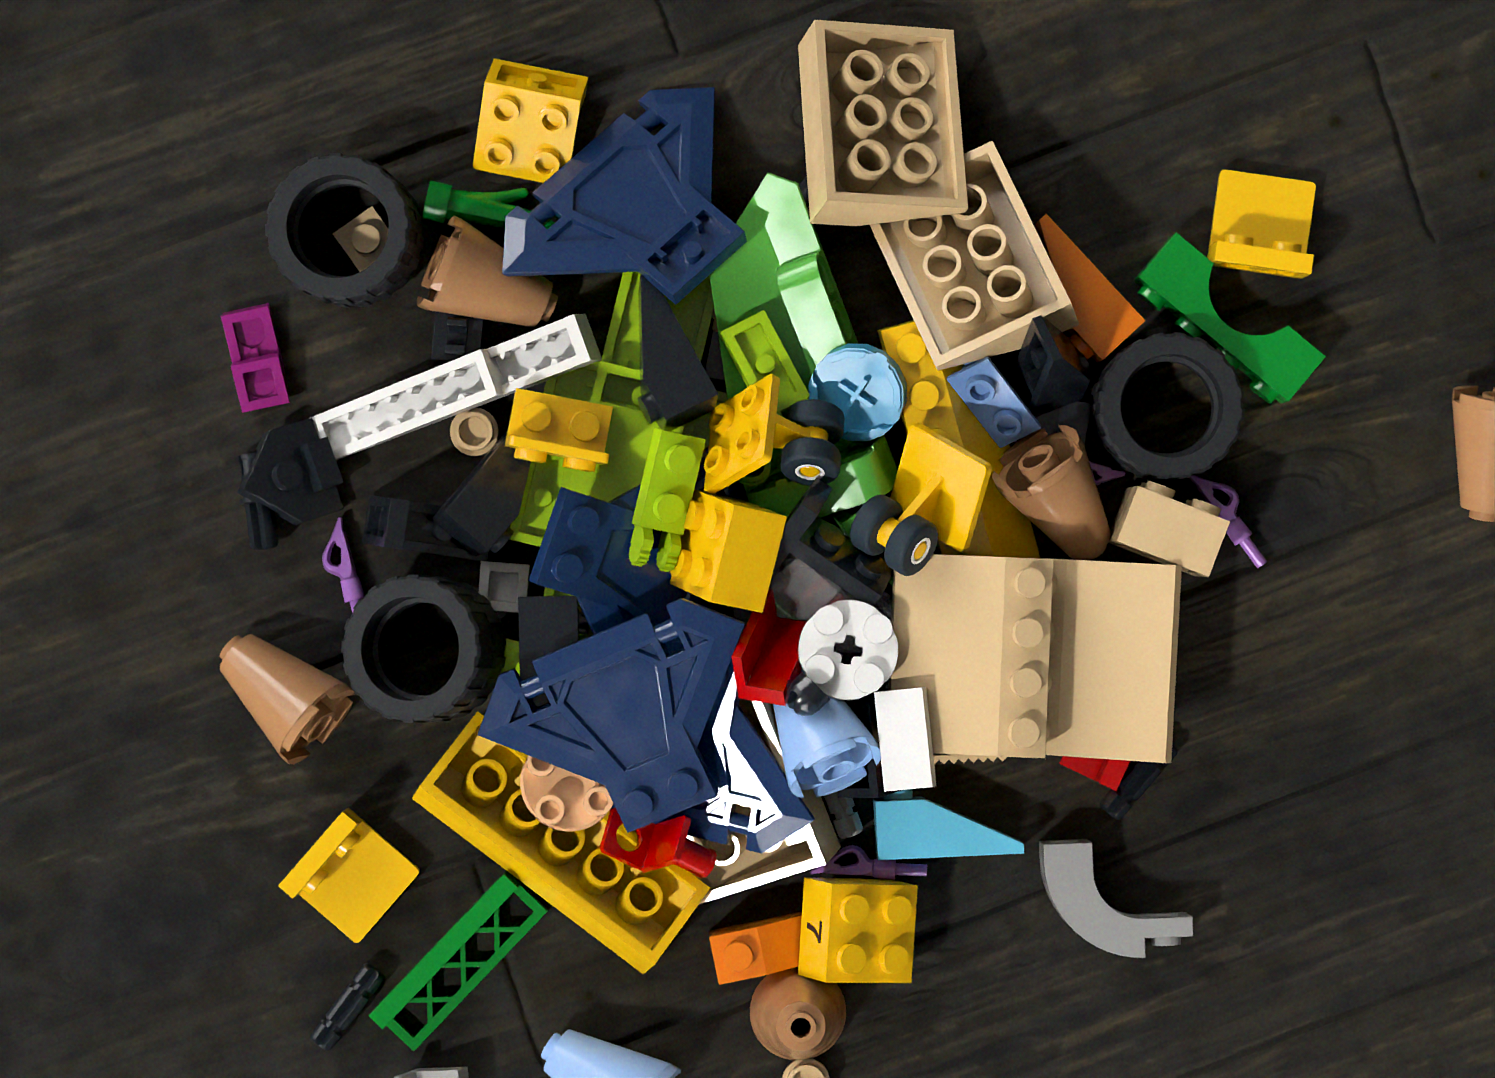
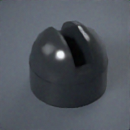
M803 672L791 682L786 690L788 707L794 709V712L801 716L813 715L830 700Z

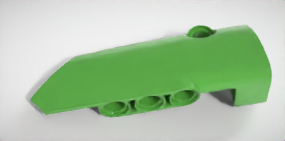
M767 173L736 222V225L745 231L747 242L709 275L727 400L746 389L747 386L726 349L720 333L765 310L808 393V384L817 364L831 350L848 343L859 344L814 224H810L809 211L799 184L775 174ZM787 410L781 413L784 418H786ZM885 434L869 441H847L841 438L839 442L834 444L841 453L840 473L834 481L827 484L833 489L818 514L820 518L864 504L870 498L876 495H886L893 489L898 468ZM773 448L772 459L769 463L765 464V467L758 468L739 479L738 482L744 485L749 502L788 516L810 486L793 482L782 473L781 456L783 449Z

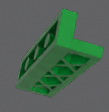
M505 871L372 1010L369 1017L381 1029L387 1026L412 1051H415L548 912V909L508 871ZM513 892L534 911L521 925L500 926V906ZM494 913V926H482ZM494 932L495 952L488 960H467L466 942L474 933ZM500 932H513V934L502 945H500ZM460 949V961H448ZM461 967V988L454 995H433V976L441 968ZM467 967H480L467 981ZM427 983V996H415ZM434 1002H447L434 1015ZM407 1003H427L428 1023L414 1036L395 1016Z

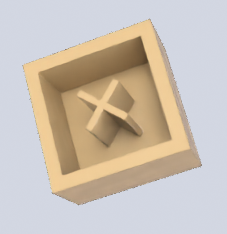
M1152 481L1147 483L1141 482L1140 486L1126 488L1110 529L1111 538L1108 543L1164 565H1182L1181 571L1190 575L1209 577L1230 521L1218 517L1221 508L1198 499H1193V501L1187 499L1185 504L1173 499L1175 490Z

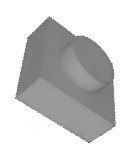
M481 561L478 593L484 595L490 601L494 611L518 613V597L528 596L530 565Z

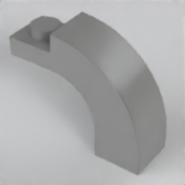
M1088 839L1039 841L1040 869L1048 897L1062 919L1089 943L1120 956L1145 958V938H1151L1153 946H1175L1181 944V937L1193 936V917L1187 912L1130 914L1109 906L1100 896L1095 885L1092 842Z

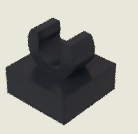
M435 311L431 359L450 362L482 349L484 319Z

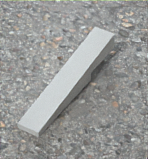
M573 314L491 348L477 350L310 418L313 419L319 439L328 436L335 459L338 460L513 394L516 388L526 389L600 361L602 357L586 314Z

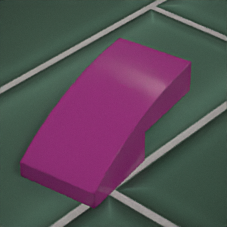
M270 303L222 313L221 320L232 360L231 370L242 413L290 403L286 375Z

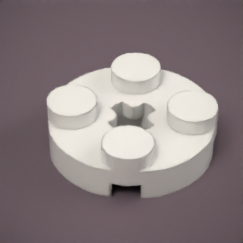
M841 600L821 607L805 624L799 639L798 657L805 674L827 696L839 700H856L877 691L890 678L898 659V642L890 620L875 607L861 601ZM846 636L854 637L855 645L862 648V656L853 657L851 664L841 663V654L834 652L835 643H843Z

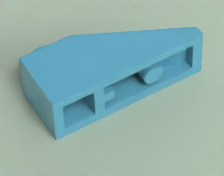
M913 789L901 790L884 796V798H873L875 852L878 860L1024 854V844L1019 839L922 796L913 797Z

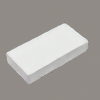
M926 687L874 692L884 792L937 786Z

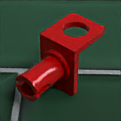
M614 807L610 810L600 844V851L644 873L674 864L702 879L711 873L717 858L714 849L704 847L687 838L691 818L685 815L657 824L651 823L636 829L637 845L634 850L625 851L617 842V830L623 822Z

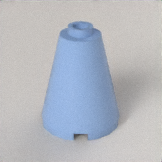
M829 697L830 700L819 711L809 716L796 714L794 709L789 708L787 704L786 706L773 704L787 784L791 792L797 797L804 798L801 790L813 789L816 797L826 796L843 790L867 775L864 766L872 758L876 766L881 761L878 742L844 700Z
M568 1029L562 1036L557 1032L553 1034L541 1054V1058L546 1060L544 1071L551 1078H674L681 1073V1069L671 1063Z

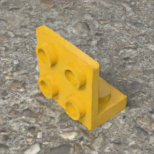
M494 58L484 83L473 168L544 183L572 159L579 113L586 95L588 77Z
M1222 170L1218 178L1207 258L1214 263L1213 266L1299 279L1312 273L1314 255L1306 253L1316 189L1315 183L1233 170Z
M516 388L505 447L515 448L514 458L546 463L547 455L564 458L562 467L595 472L596 464H608L610 454L605 453L613 406Z
M348 807L336 818L278 887L292 899L299 894L353 942L359 943L417 877L420 870Z

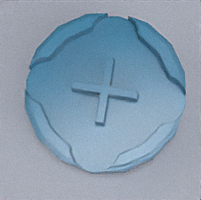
M848 343L831 350L817 364L808 384L809 399L827 401L841 409L845 416L842 438L847 441H869L883 436L900 419L907 402V383L899 365L885 351L869 344Z

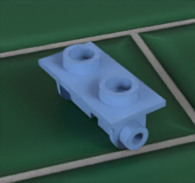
M988 356L981 360L965 363L962 370L947 377V381L999 448L1041 429V424Z

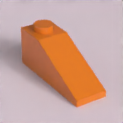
M1045 214L1035 224V228L1072 303L1079 325L1067 330L1071 334L1069 338L1077 353H1083L1087 360L1092 357L1098 363L1104 360L1145 320L1059 226Z
M802 912L709 931V940L719 985L798 967Z

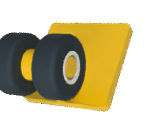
M773 374L767 375L727 401L717 405L711 413L709 419V428L711 429L709 448L704 461V470L706 471L704 491L714 495L769 463L772 459L773 448L783 449L781 471L791 481L809 486L816 477L826 484L834 481L840 473L841 453L834 444L843 437L845 423L843 412L839 407L830 402L808 399L792 404L786 412V418L777 414L780 378Z
M920 423L911 425L891 497L876 495L863 504L851 526L850 538L852 544L868 555L875 556L884 552L885 562L888 567L904 576L916 574L928 563L935 551L938 539L959 552L969 549L992 471V465Z

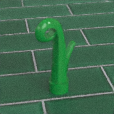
M431 180L422 218L444 223L445 220H450L453 216H456L470 224L505 229V216L516 207L510 203L526 198L529 191L526 188H517L499 192H470L452 189L453 185ZM522 208V209L525 210L527 213L531 212V211L528 210V209ZM550 220L544 227L549 229L555 222Z

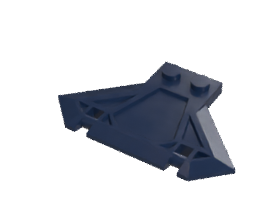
M715 87L648 91L638 100L639 104L646 111L636 120L623 113L533 192V196L540 204L531 212L527 213L521 207L516 206L505 216L502 274L506 276L639 272L675 305L678 304L747 242L745 231L712 204ZM661 124L664 128L653 136L651 132ZM553 217H556L558 221L549 229H546L544 225Z
M709 446L703 451L694 488L696 490L704 491L706 474L704 461L708 454ZM738 481L716 493L748 501L744 484ZM641 484L609 502L560 487L529 581L576 596L593 635L649 612L655 625L671 619L666 605L680 598L710 609L714 605L712 602L669 584L671 579L670 571L659 570L656 565V558L662 531L653 529L654 543L647 564L642 565V567L631 565L628 553L634 530L632 519Z
M684 598L666 605L671 619L655 625L649 612L534 659L532 663L537 675L522 681L515 668L499 674L477 735L605 785L627 833L717 797L719 790L699 750L698 744L745 622ZM679 637L684 647L669 652L665 643ZM545 693L549 703L536 708L532 698Z
M679 637L665 643L669 652L684 647ZM731 658L698 744L699 750L719 790L718 795L713 799L656 821L654 824L685 815L691 818L687 835L727 845L731 831L747 835L746 850L762 854L813 822L815 818L802 798L795 796L791 792L785 773L740 708V698L738 697ZM736 804L751 807L750 816L735 812Z

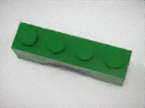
M1177 232L1171 235L1133 280L1141 287L1137 294L1157 311H1160L1164 306L1178 318L1174 323L1175 326L1182 333H1186V336L1202 338L1208 341V344L1213 348H1218L1225 355V359L1229 364L1234 366L1235 370L1240 369L1253 380L1249 387L1260 398L1270 404L1275 399L1280 404L1289 402L1326 356L1289 325L1267 335H1248L1229 327L1217 315L1210 300L1209 278L1214 263Z

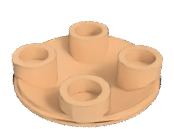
M529 755L523 765L520 778L523 800L531 814L542 824L552 829L572 832L589 828L603 819L614 804L603 784Z

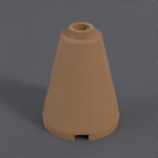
M453 216L447 225L455 227V230L450 238L444 235L440 236L421 283V286L429 289L427 299L418 296L417 306L430 311L528 327H536L540 320L548 322L558 299V295L551 293L553 283L542 275H503L504 248L463 219Z
M1457 386L1453 388L1452 408L1460 506L1469 510V517L1472 519L1495 522V387H1493V391L1483 392L1482 396L1477 395L1478 386Z
M1058 425L1061 432L1048 435L1045 428L1037 430L1017 441L1002 455L1000 462L1004 468L999 475L994 471L992 476L995 486L1000 494L1070 558L1074 560L1094 559L1105 551L1111 538V531L1083 440L1076 429L1067 425Z
M253 634L246 635L243 638L239 635L235 636L224 646L220 653V658L222 659L220 664L221 673L280 757L288 764H296L311 755L305 747L315 739L323 744L342 723L353 702L347 696L355 694L353 689L346 683Z
M798 967L767 975L755 988L750 1004V1021L757 1039L771 1053L788 1060L810 1059L825 1053L840 1037L846 1020V1004L837 983H825L798 975ZM797 1018H805L808 1020V1022H806L803 1025L792 1024L793 1021Z

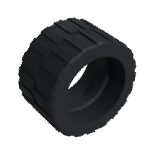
M330 153L329 156H317L309 159L307 163L294 168L289 172L290 175L283 182H280L275 190V196L272 202H269L267 209L268 220L267 224H265V236L268 237V249L271 258L278 265L277 269L285 278L291 280L296 288L327 304L329 302L338 307L350 308V306H371L372 303L379 300L384 301L409 281L408 277L413 270H416L420 261L419 255L424 245V237L422 236L424 224L413 195L406 191L405 185L377 163H371L358 155L352 154V156H348L342 153ZM353 186L371 192L383 204L389 221L388 237L381 254L368 268L352 276H334L318 269L308 258L303 241L304 226L311 209L324 195L341 187Z
M1158 333L1144 339H1139L1113 355L1114 358L1105 364L1100 371L1098 381L1094 384L1091 393L1093 396L1090 417H1092L1094 426L1092 430L1107 457H1111L1122 470L1136 474V477L1146 480L1156 479L1158 481L1188 478L1212 468L1215 462L1222 460L1229 453V448L1237 441L1240 434V425L1244 421L1245 409H1243V398L1245 396L1243 386H1240L1237 378V371L1233 365L1229 364L1225 359V355L1218 348H1213L1207 344L1208 341L1199 337L1186 336V333ZM1173 362L1188 367L1202 379L1210 396L1211 417L1206 431L1195 444L1180 452L1159 453L1143 447L1130 435L1122 418L1121 403L1128 382L1139 370L1153 363Z
M408 575L407 577L396 576L386 579V582L380 585L376 584L368 590V594L363 599L358 600L353 607L354 611L351 617L347 619L344 627L345 635L344 641H342L341 652H343L344 671L351 682L350 686L355 694L363 699L364 704L368 708L381 713L382 717L390 720H402L403 723L445 722L451 721L452 718L464 717L488 699V695L494 689L498 676L505 666L506 638L501 628L502 622L498 613L494 612L490 601L484 595H480L475 591L474 587L467 583L457 582L453 578ZM419 603H432L443 609L451 619L459 641L458 661L451 678L439 691L431 695H417L410 691L397 676L391 659V641L394 630L402 616Z

